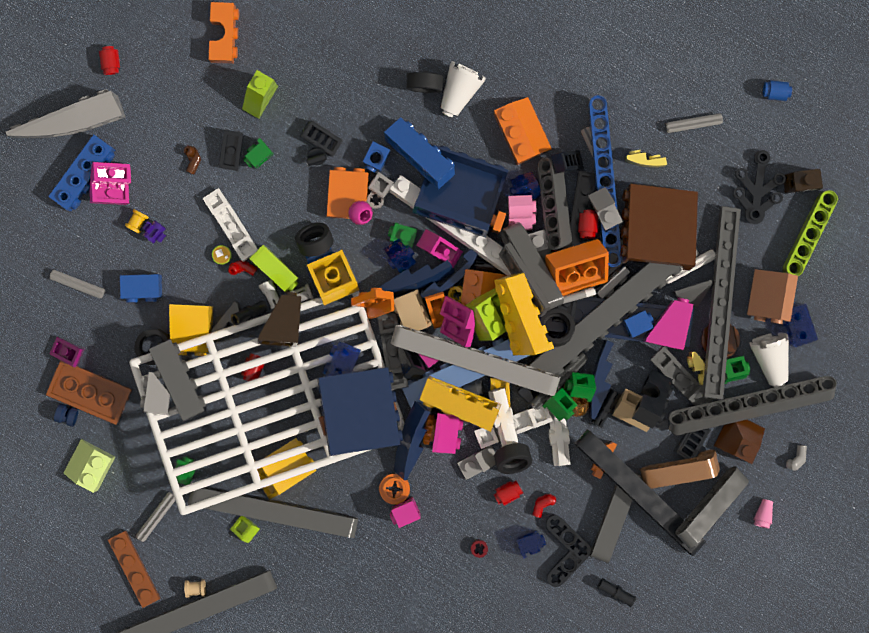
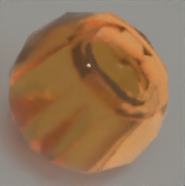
M571 397L578 405L572 410L575 413L572 416H584L589 410L587 399Z

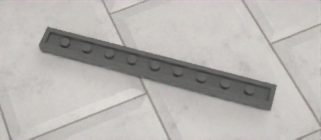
M724 206L720 207L702 391V397L719 400L723 399L741 211V209Z

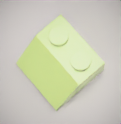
M81 439L64 474L77 485L94 493L100 488L115 456Z

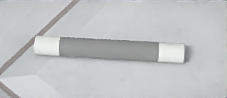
M594 287L563 296V304L596 295Z

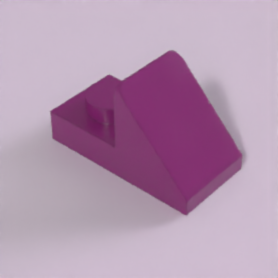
M56 337L50 355L72 367H77L85 348L74 345L63 338Z

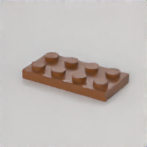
M60 360L46 395L118 425L133 389L79 366L72 367Z

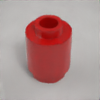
M114 46L102 47V51H99V58L103 74H118L120 69L118 50L114 49Z
M584 210L583 213L579 214L578 232L581 238L593 239L595 234L598 233L599 218L594 210Z
M250 353L249 357H246L245 362L260 356ZM264 364L242 371L240 374L243 375V380L251 381L260 378Z
M515 480L496 488L497 493L493 495L498 504L503 503L505 506L520 498L519 495L523 494Z

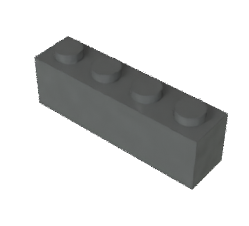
M170 339L150 348L149 352L182 421L203 413V407L206 404L202 396H197L195 389L198 387L194 379H189L186 373L189 371L185 360L181 361L178 356L181 351L177 343H172Z

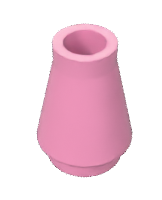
M762 499L753 519L755 520V526L769 529L770 524L772 525L773 501Z

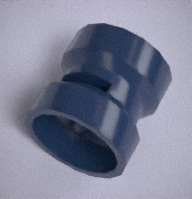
M59 404L54 415V422H63L67 426L74 427L79 409L74 407L67 408L66 405Z

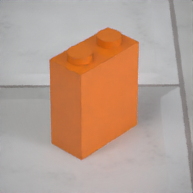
M334 167V170H330L327 217L350 219L348 214L349 207L356 201L367 202L369 173L365 172V169L354 168L352 172L346 171V168Z

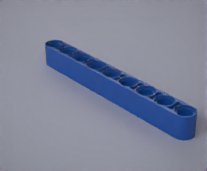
M596 95L588 103L596 191L604 188L600 184L601 177H607L610 180V185L606 189L613 198L617 209L607 102L604 97ZM595 100L601 101L602 109H594L592 102ZM597 119L602 120L604 128L597 129L594 126V121ZM599 138L604 139L606 147L598 148L596 140ZM599 158H606L608 166L605 168L598 165ZM599 220L601 243L609 254L614 253L618 258L615 264L608 263V267H616L622 261L620 256L619 224L604 230ZM608 234L615 236L616 241L613 245L607 244L605 240Z

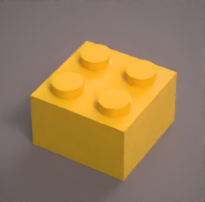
M343 250L307 264L323 305L359 291L357 281Z

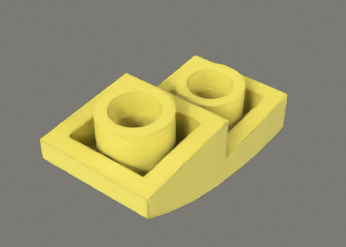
M640 150L630 151L629 155L625 156L626 162L637 166L665 167L667 165L666 157L661 158L660 155L649 156V160H647L646 153H641Z
M689 352L687 357L688 367L692 368V371H700L698 381L700 385H703L705 363L696 352Z

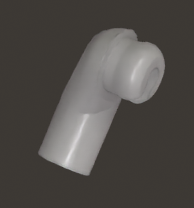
M797 445L796 457L786 462L788 469L796 471L806 462V445Z

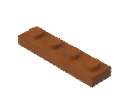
M125 530L108 539L142 608L159 600L160 596L127 531Z

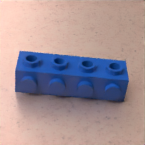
M400 117L384 131L385 141L438 190L455 175V165L448 157H443L441 151L435 145L431 146L422 133L418 134L409 121L405 122Z
M93 134L48 197L68 211L76 210L81 203L80 199L83 194H87L90 191L92 163H110L115 157L114 152L116 150Z

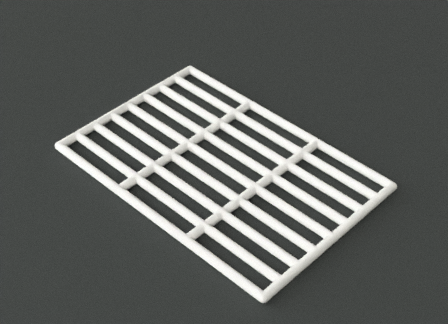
M357 291L355 293H352V296H359L360 292ZM320 297L301 303L300 311L321 305L323 302ZM351 306L300 323L299 332L355 313H359L362 321L361 324L226 369L222 368L220 358L262 344H257L258 338L217 351L213 340L264 324L271 313L245 321L240 325H233L177 344L180 351L206 343L209 354L186 361V364L190 369L212 361L216 372L194 379L197 386L219 380L222 391L202 398L205 404L225 398L228 407L226 410L164 431H160L157 420L178 414L176 407L169 408L168 415L146 413L181 515L198 511L369 451L329 456L327 439L323 435L318 417H321L318 408L321 406L320 398L315 399L312 388L318 387L317 379L309 381L306 373L308 369L370 348L374 360L324 377L361 372L374 367L378 369L386 368L364 307ZM365 330L367 342L305 363L302 362L299 352ZM150 353L133 358L129 362L141 397L146 396V388H143L144 376H142L138 365L152 361L153 358ZM289 355L293 356L296 366L229 388L227 376ZM159 371L153 372L157 379L162 378ZM296 373L299 374L302 384L235 406L232 395ZM305 391L307 403L243 425L241 424L239 413ZM395 402L400 417L397 425L402 431L405 422L398 402ZM311 409L314 421L248 443L245 435L246 431ZM231 416L234 428L169 450L166 449L163 439ZM315 428L318 429L321 439L254 462L251 450ZM235 435L238 436L241 446L173 469L170 457ZM324 446L326 458L263 480L260 479L257 469ZM242 453L244 454L246 465L179 487L176 476ZM247 472L251 474L253 480L251 484L188 506L185 505L182 495Z

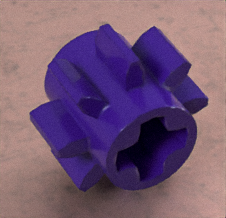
M156 220L152 223L147 221L142 227L145 230L143 236L153 244L156 240L162 242L166 237L163 233L166 228Z

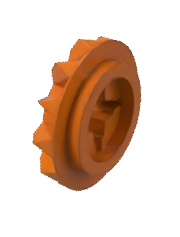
M430 414L425 422L427 431L422 440L425 445H429L433 441L436 427V419H434V415Z
M398 474L387 475L382 479L379 486L382 499L389 504L404 502L410 492L409 482L403 480ZM394 481H396L398 488L403 489L397 491L395 497H393L392 490L386 489V487H392Z

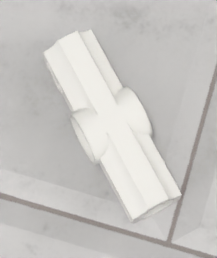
M505 387L489 391L490 400L502 404L494 423L498 429L502 447L518 443L514 427L515 420L512 408L509 407Z
M549 410L553 420L549 422L550 446H552L554 466L569 465L568 444H570L566 420L563 418L559 421Z

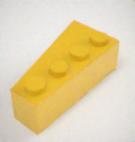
M511 274L494 280L495 290L500 301V310L503 313L505 329L508 333L510 349L513 355H537L554 349L552 342H548L545 334L548 333L546 326H542L538 318L540 311L532 303L533 294L525 274Z
M432 376L428 377L419 399L427 407L439 408L445 414L454 415L463 421L470 422L490 432L502 405Z

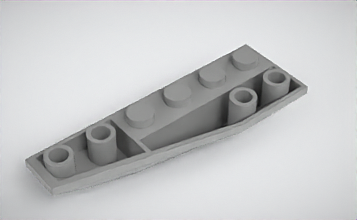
M106 89L97 92V96L91 98L90 96L78 99L79 102L48 113L43 117L31 119L26 124L14 125L10 127L11 130L6 131V135L11 138L66 136L92 130L126 117L118 95Z

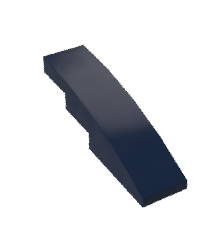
M446 260L432 270L427 264L413 274L406 269L378 288H382L383 291L393 292L394 296H400L430 286L434 282L437 283L453 274L455 270L449 260Z
M604 340L593 371L596 391L591 402H589V417L592 419L596 418L611 387V384L605 382V379L613 364L606 361L614 343L608 340Z
M417 401L414 402L402 430L403 441H400L396 451L394 471L403 480L408 479L424 449L420 443L427 431L423 425L430 411Z

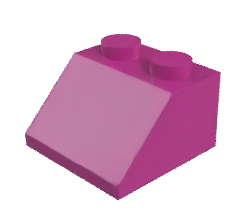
M437 412L432 452L455 454L456 449H460L461 438L457 437L458 430L462 431L463 420L454 415Z

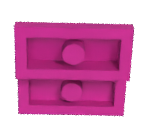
M93 162L90 176V203L129 204L130 164Z
M445 296L440 315L444 316L440 333L464 347H471L475 328L474 310Z

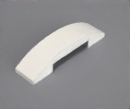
M218 188L204 197L203 200L244 262L258 248Z
M541 407L539 410L530 408L513 415L517 434L553 421L547 407L545 409ZM495 424L491 432L483 428L474 431L481 449L501 441Z

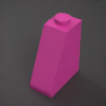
M684 298L671 301L653 325L654 328L650 329L645 336L643 342L684 350L694 304H689V300Z

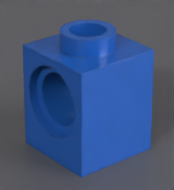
M373 141L363 160V164L366 165L365 169L373 173L376 170L381 172L391 152L390 149ZM373 154H379L381 156V161L379 163L371 162V156Z
M646 310L623 320L630 338H634L654 328L652 324L655 323L651 313H647Z

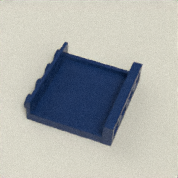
M436 145L441 151V155L445 158L448 157L454 163L455 175L439 190L424 178L413 213L486 238L508 170L501 165H492L483 159H475L469 157L466 153H457L451 151L446 146Z
M388 367L317 379L329 456L400 445V441H403L401 429H398L397 426L400 417L398 410H395L394 402H397L395 391H392L391 383L394 382L392 371L389 372Z

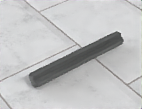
M579 353V359L572 365L568 364L564 368L565 371L559 375L561 378L557 391L566 383V380H569L572 372L576 373L588 361L584 353ZM539 393L530 402V405L535 410H539L552 396Z

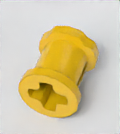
M133 209L132 217L124 226L140 234V229L145 219L148 220L149 217Z

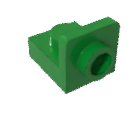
M395 222L394 226H390L388 237H391L390 242L412 248L418 230Z
M183 456V459L178 458L175 468L192 463L194 459ZM196 470L176 476L178 483L184 485L191 484Z

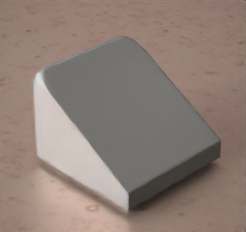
M378 172L368 188L384 199L394 182Z

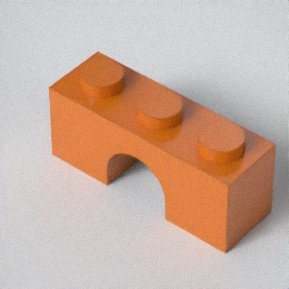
M211 2L210 22L212 25H221L225 28V34L222 39L209 41V61L211 63L234 64V58L238 57V47H235V39H238V28H235L236 20H239V9H236L234 3Z

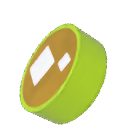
M220 245L214 248L212 258L217 264L224 265L230 262L232 252L228 247Z

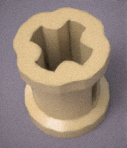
M202 579L200 582L185 580V597L189 598L193 595L205 597V579Z

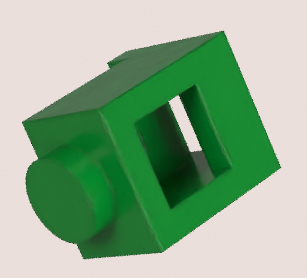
M261 138L257 140L259 142L257 146L253 144L247 149V154L243 159L250 168L254 166L258 169L274 155Z
M744 356L727 359L725 384L746 379L750 374V366L745 361Z
M572 372L569 380H566L565 391H569L570 397L587 399V402H591L596 391L594 375Z
M562 388L542 407L544 409L547 407L559 421L563 418L567 421L575 414L572 410L578 405Z

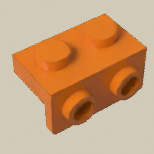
M372 288L370 292H361L359 296L351 298V306L366 308L368 319H373L394 311L393 292L383 291L382 288Z

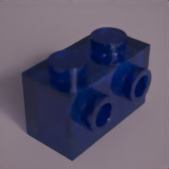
M806 303L793 306L791 321H783L782 326H785L787 330L789 345L792 344V347H799L817 341L818 337Z
M340 341L337 345L333 344L329 354L332 356L331 362H326L322 373L325 374V377L352 373L361 350Z

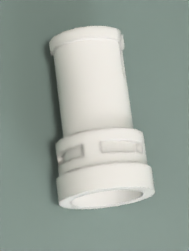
M269 280L259 285V288L265 294L271 309H273L279 300V296L275 290L276 287L273 280Z

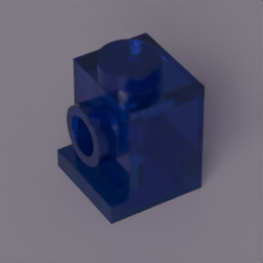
M538 531L516 538L523 558H526V553L530 555L536 554L541 551L540 548L547 545L544 535H539Z

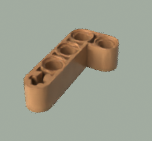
M706 450L700 452L698 457L648 465L642 467L640 471L643 482L652 489L711 479L718 475L720 467L716 450Z

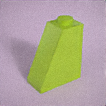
M256 70L247 86L242 110L259 119L278 88L274 79Z
M262 245L249 258L284 292L292 291L298 286L299 283L297 281L300 278L267 246Z

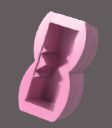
M532 195L508 196V226L520 222L526 231L532 230V225H536V215L533 213L536 212V201H532Z

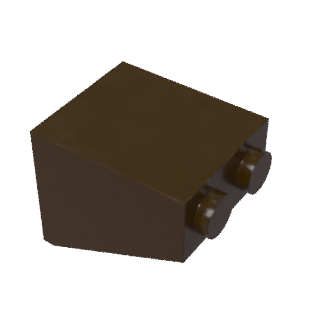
M285 292V295H281L258 337L257 344L297 346L301 296H297L295 292Z

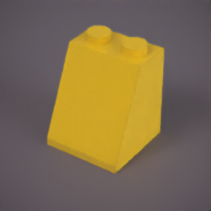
M169 304L170 339L172 343L176 342L179 344L212 333L214 307ZM206 343L182 350L178 355H187V352H195V356H204L209 351Z
M295 438L266 457L301 446L303 443ZM302 453L261 467L257 471L260 479L263 480L314 461L306 453ZM317 470L303 473L262 489L268 499H272Z

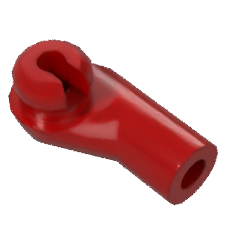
M239 260L229 265L228 272L231 275H236L245 271L254 276L258 268L247 261Z
M551 494L538 497L532 515L541 518L545 507L555 505L556 497Z

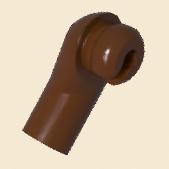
M186 146L184 154L187 155L189 160L186 171L194 175L201 162V157L194 146Z

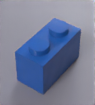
M120 275V298L126 299V303L138 302L139 298H145V302H157V298H162V275Z

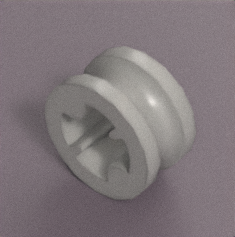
M371 192L367 197V203L373 209L381 208L384 204V199L377 195L378 198H381V203L378 202L379 205L375 206L373 202H370V199H373L372 196L377 194Z

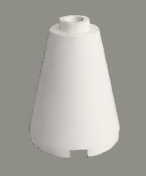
M451 61L440 107L443 109L442 113L449 117H453V115L458 116L486 80L485 76L482 75L479 78L478 72L464 65L458 64L457 67L454 66L455 62Z
M779 332L778 336H772V333L754 338L750 342V347L769 385L774 386V388L784 386L788 381V334Z

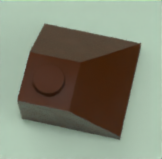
M749 420L725 424L713 446L752 464L761 447L765 428Z

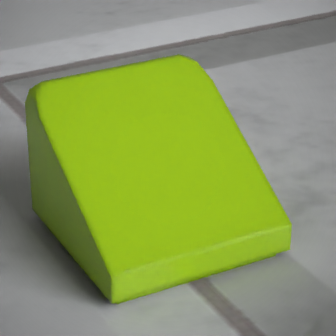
M240 516L230 528L240 540L249 543L260 529L244 516Z

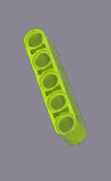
M824 191L817 196L783 265L784 273L793 274L789 270V266L792 263L797 266V272L793 275L800 276L803 273L837 204L838 196L834 191ZM824 195L830 196L831 202L829 205L824 203ZM816 212H820L822 214L823 218L821 222L816 221ZM808 229H811L814 232V237L812 239H809L806 236V232ZM800 246H803L806 250L803 257L798 254Z

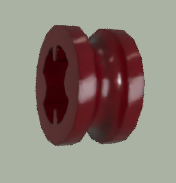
M475 540L471 545V552L475 557L482 558L487 554L488 546L483 540ZM476 544L484 545L483 553L479 554V551L477 553L474 551Z

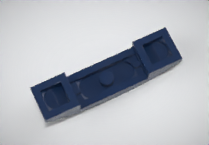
M470 249L463 256L467 263L440 288L434 282L421 294V297L425 299L426 296L440 292L446 293L450 288L459 284L464 279L465 269L471 270L478 258V253Z

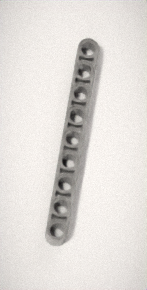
M395 325L390 342L394 346L551 396H555L561 378L559 375L472 347H464L459 343L402 325Z

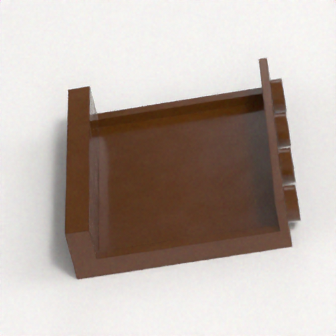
M630 184L623 191L622 200L625 201V208L622 210L624 226L621 229L623 245L620 249V256L623 257L622 263L632 260L682 266V270L690 271L696 266L698 192Z

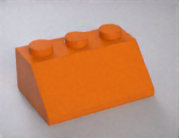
M528 97L494 110L493 114L517 165L552 150Z
M599 239L545 255L546 267L563 296L608 282L609 252Z
M465 269L461 304L466 306L477 297L491 291L496 287L494 280L507 275Z

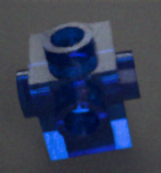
M531 171L510 180L512 187L509 189L512 196L532 195V200L541 196L538 181Z
M400 239L384 248L389 257L387 262L392 269L397 268L400 273L416 263L412 257L415 253L409 245L405 247Z

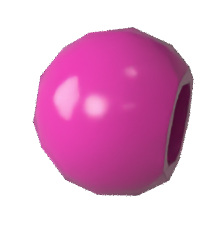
M356 201L349 207L348 214L353 223L364 225L371 220L373 211L369 203Z

